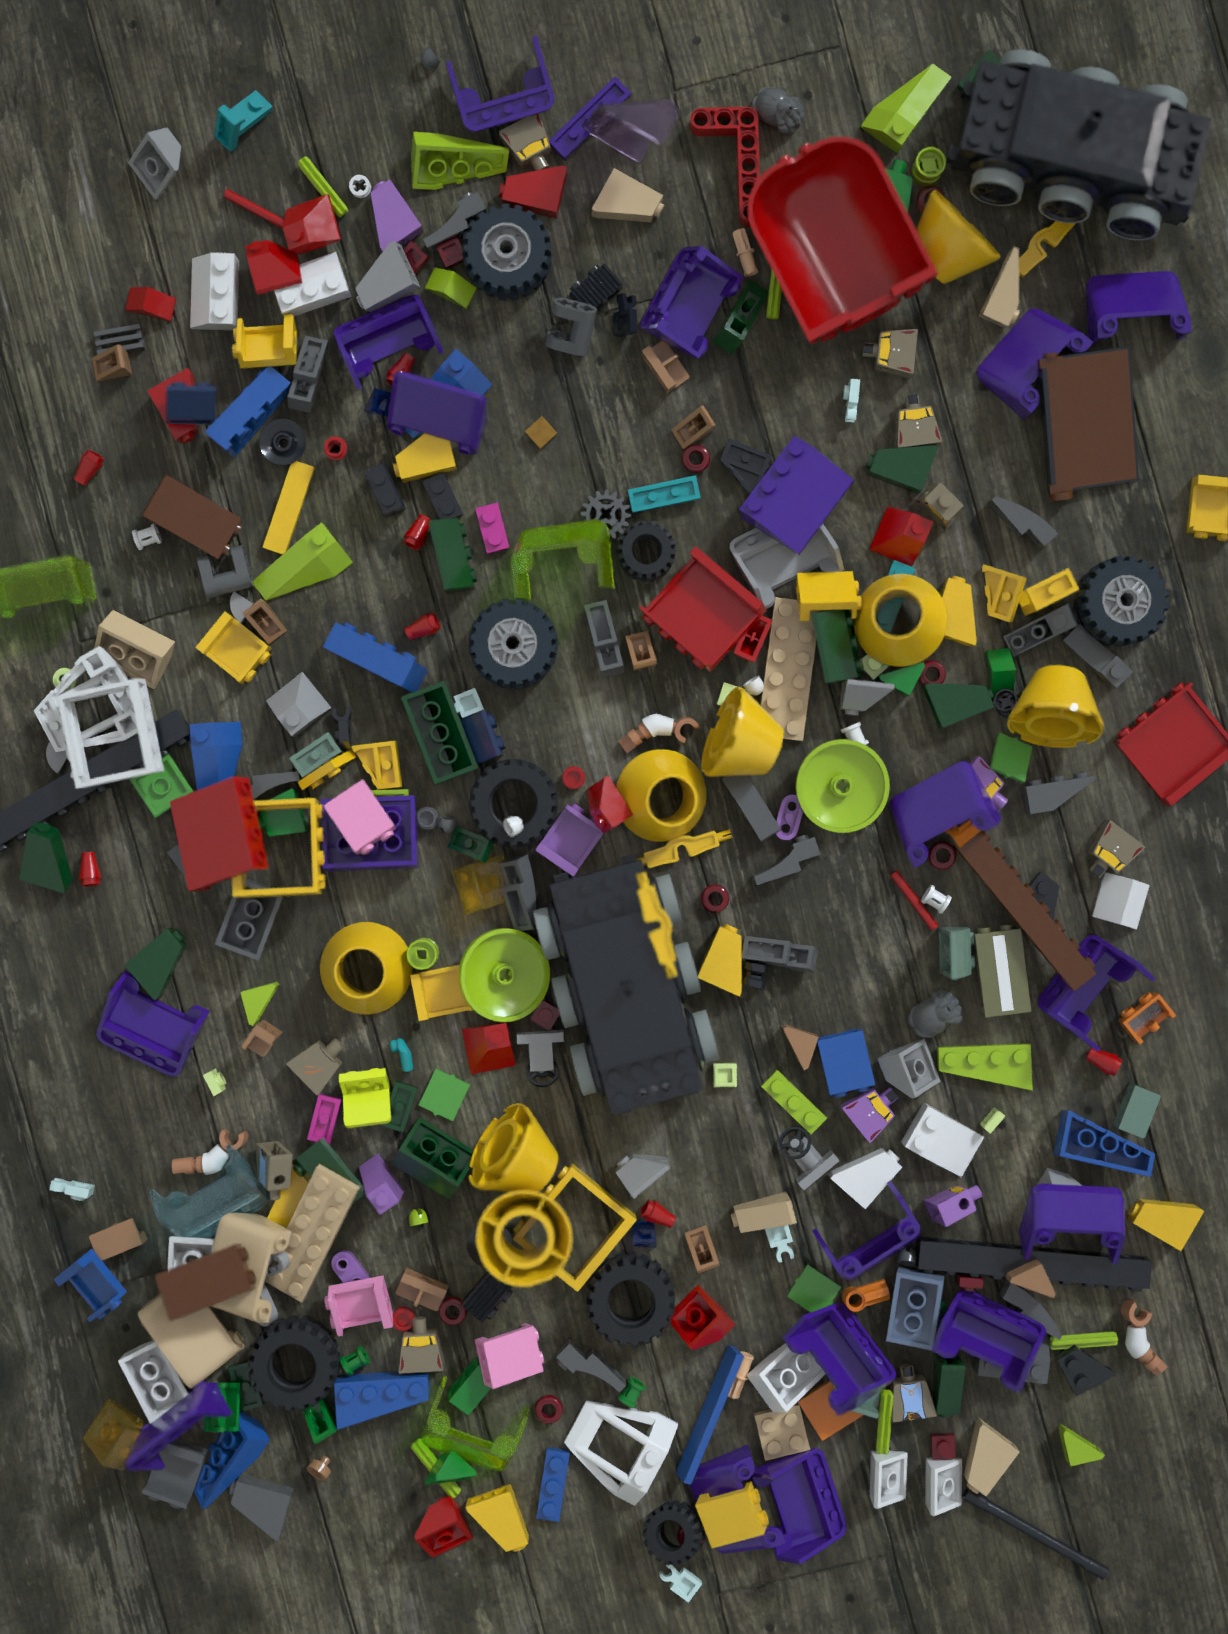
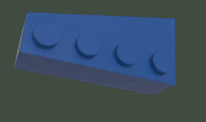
M268 366L266 369L262 368L256 375V379L242 391L241 395L205 431L213 441L234 458L289 394L291 383L271 366Z
M335 622L323 648L412 693L418 691L428 669L416 663L415 656L405 651L400 655L395 652L396 647L387 642L380 645L375 642L376 637L366 632L362 636L356 633V627L346 622L343 626Z
M1070 1110L1061 1111L1053 1155L1151 1177L1155 1153L1080 1117Z
M399 1371L352 1374L351 1376L337 1375L334 1382L337 1430L429 1400L431 1394L430 1372L399 1374Z

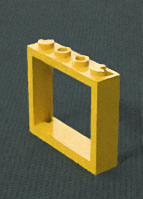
M316 798L254 801L257 811L310 809L313 887L246 890L245 873L232 878L233 897L256 898L322 894L321 888H325V875L321 874V865H324L325 857L324 851H320V842L324 841L323 827H319V818H323L322 804H319Z
M572 1163L569 1167L565 1166L558 1173V1181L554 1186L550 1183L542 1194L554 1200L571 1178L574 1177L622 1217L574 1277L563 1268L556 1274L578 1292L635 1223L637 1218L633 1212ZM530 1215L525 1221L520 1220L513 1229L515 1232L513 1240L525 1250L537 1248L524 1237L538 1220Z

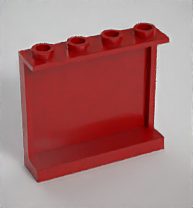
M695 546L690 552L692 558L646 608L640 606L639 609L643 613L641 618L649 626L652 627L655 624L660 629L658 633L665 640L668 641L671 638L676 643L674 647L684 656L688 653L693 657L691 662L700 670L705 668L711 672L767 610L758 598Z
M1180 682L1170 690L1172 692L1170 696L1166 699L1162 697L1152 705L1154 709L1149 713L1146 711L1141 713L1134 719L1136 723L1130 728L1126 726L1116 734L1118 738L1113 741L1165 806L1175 804L1228 760V733L1191 689L1193 685L1191 682L1184 684Z
M231 777L170 801L188 892L207 891L211 889V885L256 869H268L267 856L264 851L262 833L259 828L257 810L254 805L249 778Z

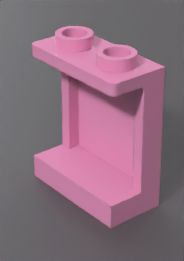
M363 779L324 805V808L357 855L360 853L362 855L367 854L374 849L373 844L379 840H382V842L388 840L394 835L393 831L396 830V827Z
M384 1275L329 1286L328 1296H325V1306L327 1310L331 1311V1328L336 1329L338 1337L343 1336L344 1328L382 1321L384 1329L393 1327V1309Z
M524 1323L521 1324L519 1329L489 1339L485 1337L475 1339L485 1386L495 1389L544 1371L542 1366L544 1358L537 1343L539 1341V1334L533 1325Z

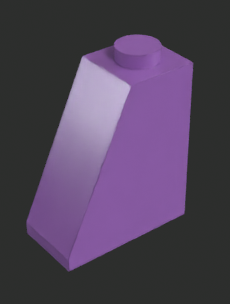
M390 179L386 182L381 181L373 187L371 198L382 252L392 241L401 244L403 247L423 233L422 225Z
M379 1153L359 1166L366 1196L380 1215L400 1201L405 1190Z

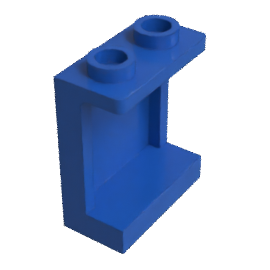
M861 1028L818 1038L816 1045L819 1049L829 1095L842 1097L848 1095L847 1091L856 1089L857 1092H864L870 1090V1086L875 1085L866 1042Z
M93 1249L89 1250L53 1279L59 1287L67 1280L72 1283L94 1311L87 1318L89 1322L96 1317L100 1320L110 1310H114L122 1303L120 1298L127 1293Z

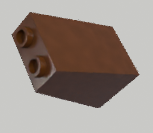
M168 475L163 476L141 515L219 559L220 555L223 557L226 555L231 546L228 544L232 535L236 537L242 527V524L239 523L240 517Z
M234 1244L154 1275L169 1321L181 1319L256 1289L254 1284L257 1283V1279L253 1269L249 1270L247 1264L249 1255L246 1248L241 1247V1244Z

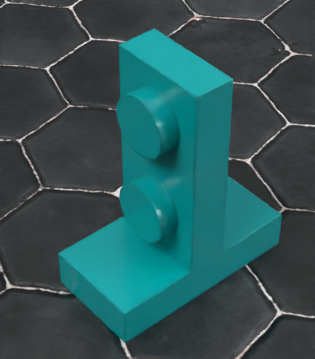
M256 90L231 109L224 104L217 110L214 137L229 152H232L237 148L239 136L271 113L273 106Z

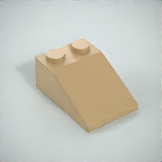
M1015 247L1009 250L979 313V317L1003 328L1009 326V324H1014L1020 312L1017 310L1019 305V249Z

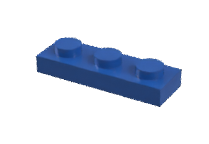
M547 1447L537 1519L557 1522L560 1520L570 1450Z

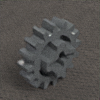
M605 489L604 495L596 491V498L589 495L588 500L590 503H583L582 505L586 512H581V517L586 518L582 522V526H589L587 533L595 532L594 539L602 535L603 541L607 540V536H611L615 540V533L617 532L623 535L622 527H629V523L625 519L631 518V514L625 513V511L630 509L629 505L623 506L625 498L617 499L616 491L612 496L609 495L608 489ZM607 500L612 503L610 505L602 504L600 501ZM592 508L596 512V518L593 521L590 519ZM619 509L621 511L620 523L615 518V513H617ZM604 511L605 513H607L608 511H611L610 520H608L607 518H604L602 520L601 512ZM609 526L611 530H600L599 528Z

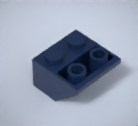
M172 382L171 385H167L165 392L166 424L212 425L215 421V386H210L209 383L205 382L195 383V386H186L184 382Z
M483 710L460 720L477 765L503 756L502 750L506 748L502 737L495 734L494 728L498 726L492 713L488 714L486 710Z

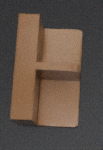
M661 341L652 348L648 346L642 350V358L667 394L689 380L688 373L678 360L679 356L673 353L667 343Z
M262 1020L255 1025L241 1048L243 1050L249 1048L263 1057L267 1055L283 1032L267 1021Z
M130 1218L91 1234L89 1239L95 1253L103 1261L142 1245L147 1240L144 1231L139 1233L134 1219Z
M406 1268L396 1290V1295L415 1302L413 1305L415 1307L420 1304L438 1311L449 1285Z

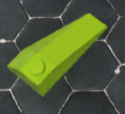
M931 64L874 106L860 128L898 154L950 81L951 76L936 65Z
M413 132L411 149L412 189L437 190L443 188V185L455 182L457 184L464 183L466 179L474 177L484 178L507 172L509 148L439 133Z
M321 522L255 578L253 582L256 589L267 601L291 593L294 590L314 585L317 582L334 578L352 565L353 561Z

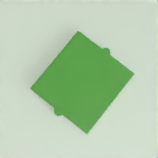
M999 732L996 737L990 769L1004 775L1005 778H1011L1024 783L1032 746L1018 741L1017 737L1012 738Z
M436 1068L419 1106L434 1112L435 1116L440 1115L453 1121L470 1084L456 1078L455 1074L450 1075Z
M807 1264L800 1276L795 1278V1283L786 1296L809 1312H814L832 1305L833 1299L841 1286Z

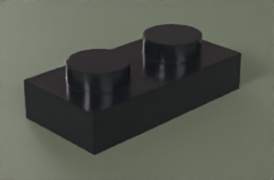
M444 472L422 481L440 519L458 518L463 515Z

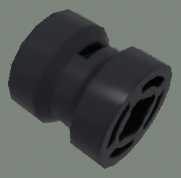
M1002 689L995 695L994 704L998 714L1008 718L1018 698L1012 690Z
M745 961L744 968L746 974L742 978V985L764 988L765 980L763 978L764 974L767 973L768 965Z

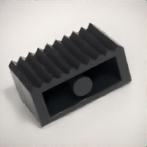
M605 263L600 267L596 265L588 272V278L583 282L578 280L571 286L569 298L570 300L592 305L598 311L623 289V284Z
M385 463L365 471L366 480L384 517L389 518L406 510Z
M487 1270L463 1298L461 1306L481 1323L486 1318L490 1320L498 1311L496 1306L501 1300L506 1302L512 1295L513 1291L511 1288L513 1285L502 1282Z

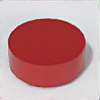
M571 766L563 772L562 781L567 788L578 789L585 782V774L579 767Z
M405 1306L397 1308L393 1313L394 1328L403 1332L410 1330L413 1327L412 1318H415L413 1310Z

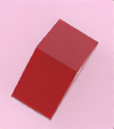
M130 287L125 310L172 321L176 298L150 287Z
M761 616L737 642L733 654L755 663L773 620Z

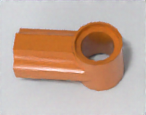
M884 1279L858 1287H847L842 1293L843 1303L854 1312L861 1311L866 1306L890 1299V1293ZM858 1294L859 1300L857 1303L849 1304L850 1296Z

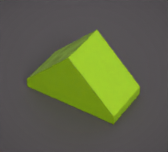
M435 267L425 286V290L466 310L477 289L454 271Z
M273 982L240 992L248 1023L251 1026L258 1023L280 985L279 983Z
M1060 1423L1058 1429L1063 1452L1070 1466L1104 1458L1105 1455L1099 1447Z

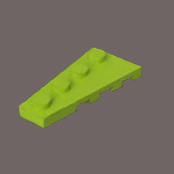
M1029 1043L937 1047L938 1070L941 1072L1033 1090L1031 1044Z

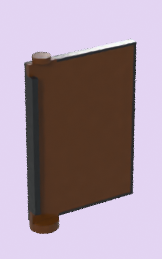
M1130 346L1057 356V352L1044 353L1043 359H1037L1049 500L1072 499V490L1138 481Z

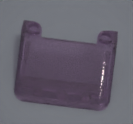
M666 98L662 100L600 105L583 122L582 128L589 134L640 163L652 140L660 145L665 142L680 110L675 107L674 102Z

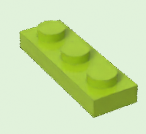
M777 1069L761 1084V1087L810 1134L827 1119Z

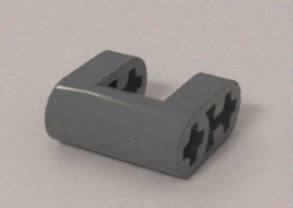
M555 298L553 300L552 313L555 316L573 320L571 333L549 330L546 335L545 345L551 349L573 355H587L597 309L586 303L566 298Z
M243 545L231 548L235 570L216 575L213 561L209 554L197 557L203 587L208 599L254 586L248 557Z

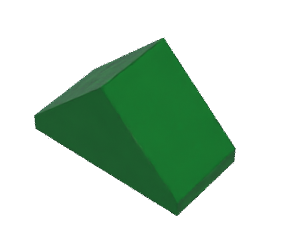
M1010 649L986 650L989 689H991L994 696L1002 689H1009L1014 692L1016 668Z
M921 662L876 677L877 682L895 684L894 691L906 697L910 696L925 664Z
M321 1398L315 1406L308 1405L306 1410H303L315 1444L337 1431L336 1415L325 1398Z
M450 1450L440 1455L425 1479V1486L467 1480L477 1476L476 1470L457 1453Z

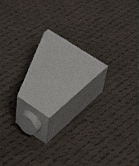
M392 241L355 288L358 294L356 299L362 309L372 312L420 288V285L401 244Z

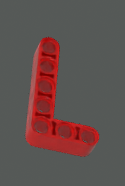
M751 107L698 108L692 112L689 127L692 134L699 137L736 136L738 220L742 226L751 228L749 218L743 214L744 211L748 210L750 195L745 194L743 189L745 187L753 188L760 177L757 112ZM747 117L753 123L745 125L741 122V119ZM726 118L729 124L725 126L720 125L718 120ZM696 119H703L706 124L698 126L694 121ZM743 141H750L753 147L745 148L741 143ZM744 164H750L753 166L754 170L747 172L742 168V166Z

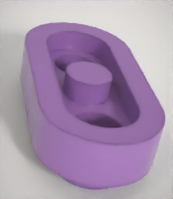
M796 795L784 797L779 807L776 818L777 824L780 828L784 824L790 827L787 833L782 832V830L776 833V836L782 840H790L798 832L803 811ZM789 802L796 804L795 810L790 811L788 809Z
M341 1250L334 1255L331 1263L332 1268L343 1283L352 1282L355 1278L360 1280L370 1278L366 1270L350 1251ZM345 1260L347 1262V1266L341 1267L339 1265V1261Z

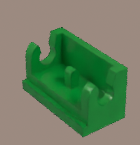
M478 1357L472 1360L447 1391L449 1402L468 1416L491 1389L484 1385Z
M214 1382L217 1383L232 1415L229 1417L204 1416V1432L239 1431L240 1383Z

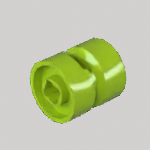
M927 147L918 153L911 168V176L917 185L930 187L939 180L946 166V158L943 152L935 147Z
M419 938L410 944L407 949L408 962L416 969H428L439 958V947L430 938Z

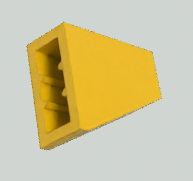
M423 434L396 455L397 463L393 464L396 478L401 477L403 483L437 475L441 472L446 473L457 470L450 441L428 434Z
M953 576L944 581L940 593L947 611V627L944 638L973 647L976 645L977 639L971 585L965 583L966 580L964 578Z
M725 923L724 927L718 926L697 972V977L740 997L742 993L741 935L737 934V928Z
M1138 1199L1136 1203L1130 1206L1127 1219L1182 1251L1204 1210L1194 1204Z
M511 1484L467 1499V1512L506 1552L510 1550L516 1552L525 1548L529 1541V1535Z

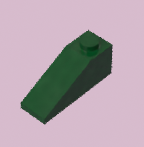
M750 279L712 342L732 355L744 341L769 292Z

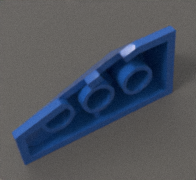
M457 349L451 353L430 379L475 392L482 396L492 386V383ZM410 429L405 431L413 439L424 434Z
M241 722L189 724L197 790L234 777L243 746Z
M240 1409L239 1431L219 1432L215 1443L210 1444V1458L208 1463L202 1466L194 1489L202 1509H206L261 1455L270 1441L262 1424L245 1412H240Z

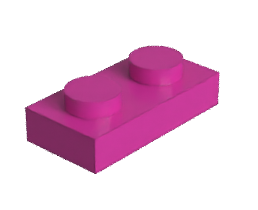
M498 502L475 508L487 554L510 549Z
M319 1093L307 1140L316 1142L323 1137L329 1145L331 1144L342 1102L341 1098Z

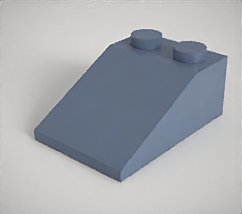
M898 1266L886 1341L932 1350L945 1275L923 1273L920 1270Z

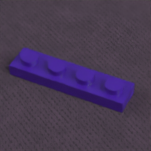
M614 77L549 140L550 146L565 161L631 97V92Z

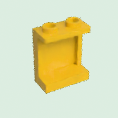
M284 314V325L245 327L243 319H237V327L233 328L236 344L232 346L233 357L238 359L240 368L296 365L297 328L294 314Z
M1197 475L1192 478L1186 533L1194 534L1193 537L1198 539L1216 536L1218 541H1228L1227 477Z
M1068 568L1022 591L1019 605L1026 616L1079 590Z
M853 571L797 573L796 595L800 621H809L810 610L850 609L851 619H856L857 610H861V596H857L859 593V583L854 581Z
M227 612L221 615L195 647L241 684H244L245 681L249 683L257 673L254 670L259 664L263 665L271 656L269 652L272 649Z
M459 965L412 973L410 975L419 1021L468 1010L473 1011L464 1000L459 987Z
M752 1482L746 1483L743 1489L710 1497L709 1493L702 1494L695 1505L711 1548L764 1535L769 1523L766 1511H762L760 1506L759 1492L757 1489H754Z

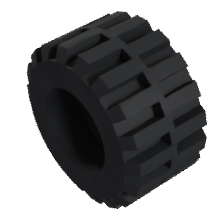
M644 520L638 524L636 522L630 528L624 530L623 535L619 539L617 557L620 566L627 575L629 574L633 579H639L641 582H646L647 580L655 581L657 578L663 577L670 570L676 555V544L672 534L665 529V526L662 524L660 526L655 521L647 522V520ZM648 538L654 540L659 545L660 556L656 562L641 564L634 558L633 546L638 540Z
M680 1500L665 1502L654 1509L644 1522L646 1529L642 1533L643 1537L647 1538L644 1541L645 1547H650L651 1550L648 1553L651 1556L653 1554L657 1556L655 1558L656 1561L664 1560V1565L669 1566L673 1563L676 1566L687 1562L698 1553L697 1551L701 1549L702 1541L705 1539L706 1534L703 1533L704 1527L700 1523V1516L695 1514L697 1509L694 1506L689 1508V1503L685 1501L683 1503H680ZM666 1520L676 1521L682 1526L685 1533L683 1545H675L667 1540L664 1534V1523Z

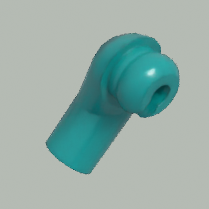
M401 1038L391 1040L390 1049L392 1052L399 1051L402 1071L408 1072L413 1070L411 1052L405 1041Z

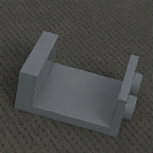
M180 1438L174 1439L158 1452L165 1468L151 1471L142 1494L147 1495L153 1501L162 1500L168 1502L173 1508L186 1509L193 1495L208 1448Z

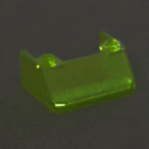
M593 519L523 530L518 536L511 557L514 598L531 600L528 572L534 566L535 552L577 547L578 557L582 562L586 564L597 563L599 587L615 589L609 529L606 523Z
M62 556L0 569L1 618L14 617L15 612L19 611L20 608L60 600L70 601V604L85 602L84 598L97 600L90 563L76 556Z
M442 1376L422 1430V1442L427 1447L443 1453L453 1450L463 1460L496 1472L505 1470L516 1452L528 1419L529 1407L524 1406L514 1436L502 1434L494 1440V1443L451 1428L449 1415L445 1411L437 1409L447 1377Z

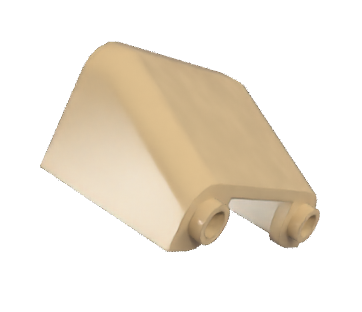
M227 1213L218 1224L211 1253L234 1244H241V1247H245L248 1252L249 1260L247 1264L249 1270L253 1269L257 1283L254 1284L256 1289L212 1307L258 1323H269L272 1306L268 1300L260 1298L270 1256L271 1254H279L287 1248L292 1231L260 1214Z
M158 1294L138 1312L139 1319L184 1383L191 1389L245 1347L241 1334L238 1331H227L211 1307L181 1319L169 1321L161 1294Z

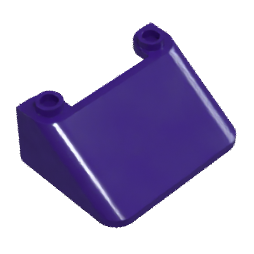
M1171 271L1097 275L1091 277L1086 283L1089 339L1093 342L1091 346H1095L1101 339L1111 337L1117 330V319L1169 316L1170 326L1176 332V340H1182L1192 332L1191 317L1178 277Z
M1030 309L979 365L976 372L977 378L1024 420L1033 412L1040 401L1037 390L1031 386L1039 376L1037 359H1043L1044 353L1057 352L1058 355L1065 346L1073 353H1083L1093 342L1080 331L1039 309Z
M395 372L387 429L393 434L400 436L404 434L406 429L456 442L458 452L465 455H470L471 453L477 455L487 422L486 398L478 393L405 372Z
M965 761L957 762L899 793L890 802V809L908 858L914 868L922 865L928 858V850L924 844L925 841L969 818L979 830H989L995 827L1002 819L973 766Z
M125 971L108 994L96 1032L98 1040L102 1044L168 1076H178L203 1028L209 1010L195 1005L185 1014L158 1000L154 1001L153 998L139 992L141 984L130 972Z
M200 1382L193 1387V1391L154 1422L143 1426L124 1464L126 1469H164L165 1465L158 1452L203 1416H231L232 1412L217 1383Z
M745 1445L699 1465L693 1482L690 1485L696 1502L699 1496L705 1493H709L710 1497L744 1488L741 1481L749 1479L755 1470L749 1446ZM781 1526L766 1527L764 1535L716 1547V1550L720 1553L728 1554L768 1549L782 1545L786 1541Z
M812 1448L808 1451L778 1459L755 1468L753 1475L750 1477L751 1482L757 1487L769 1485L784 1532L786 1543L773 1548L776 1560L802 1564L843 1537L847 1524L822 1450Z

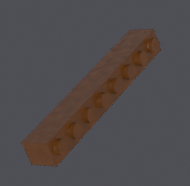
M981 830L961 848L955 843L953 847L1071 991H1076L1097 974L1093 970L1096 967L1088 956L1083 958L1078 952L1081 948L1073 938L1068 939L1064 935L1065 928L1057 919L1053 921L1050 918L1048 907L1042 901L1040 903L1036 901L1033 897L1036 894L1028 883L1022 884L1018 879L1021 876L1013 865L1008 867L1003 860L1006 858L998 847L993 848L988 841L991 839L984 830Z

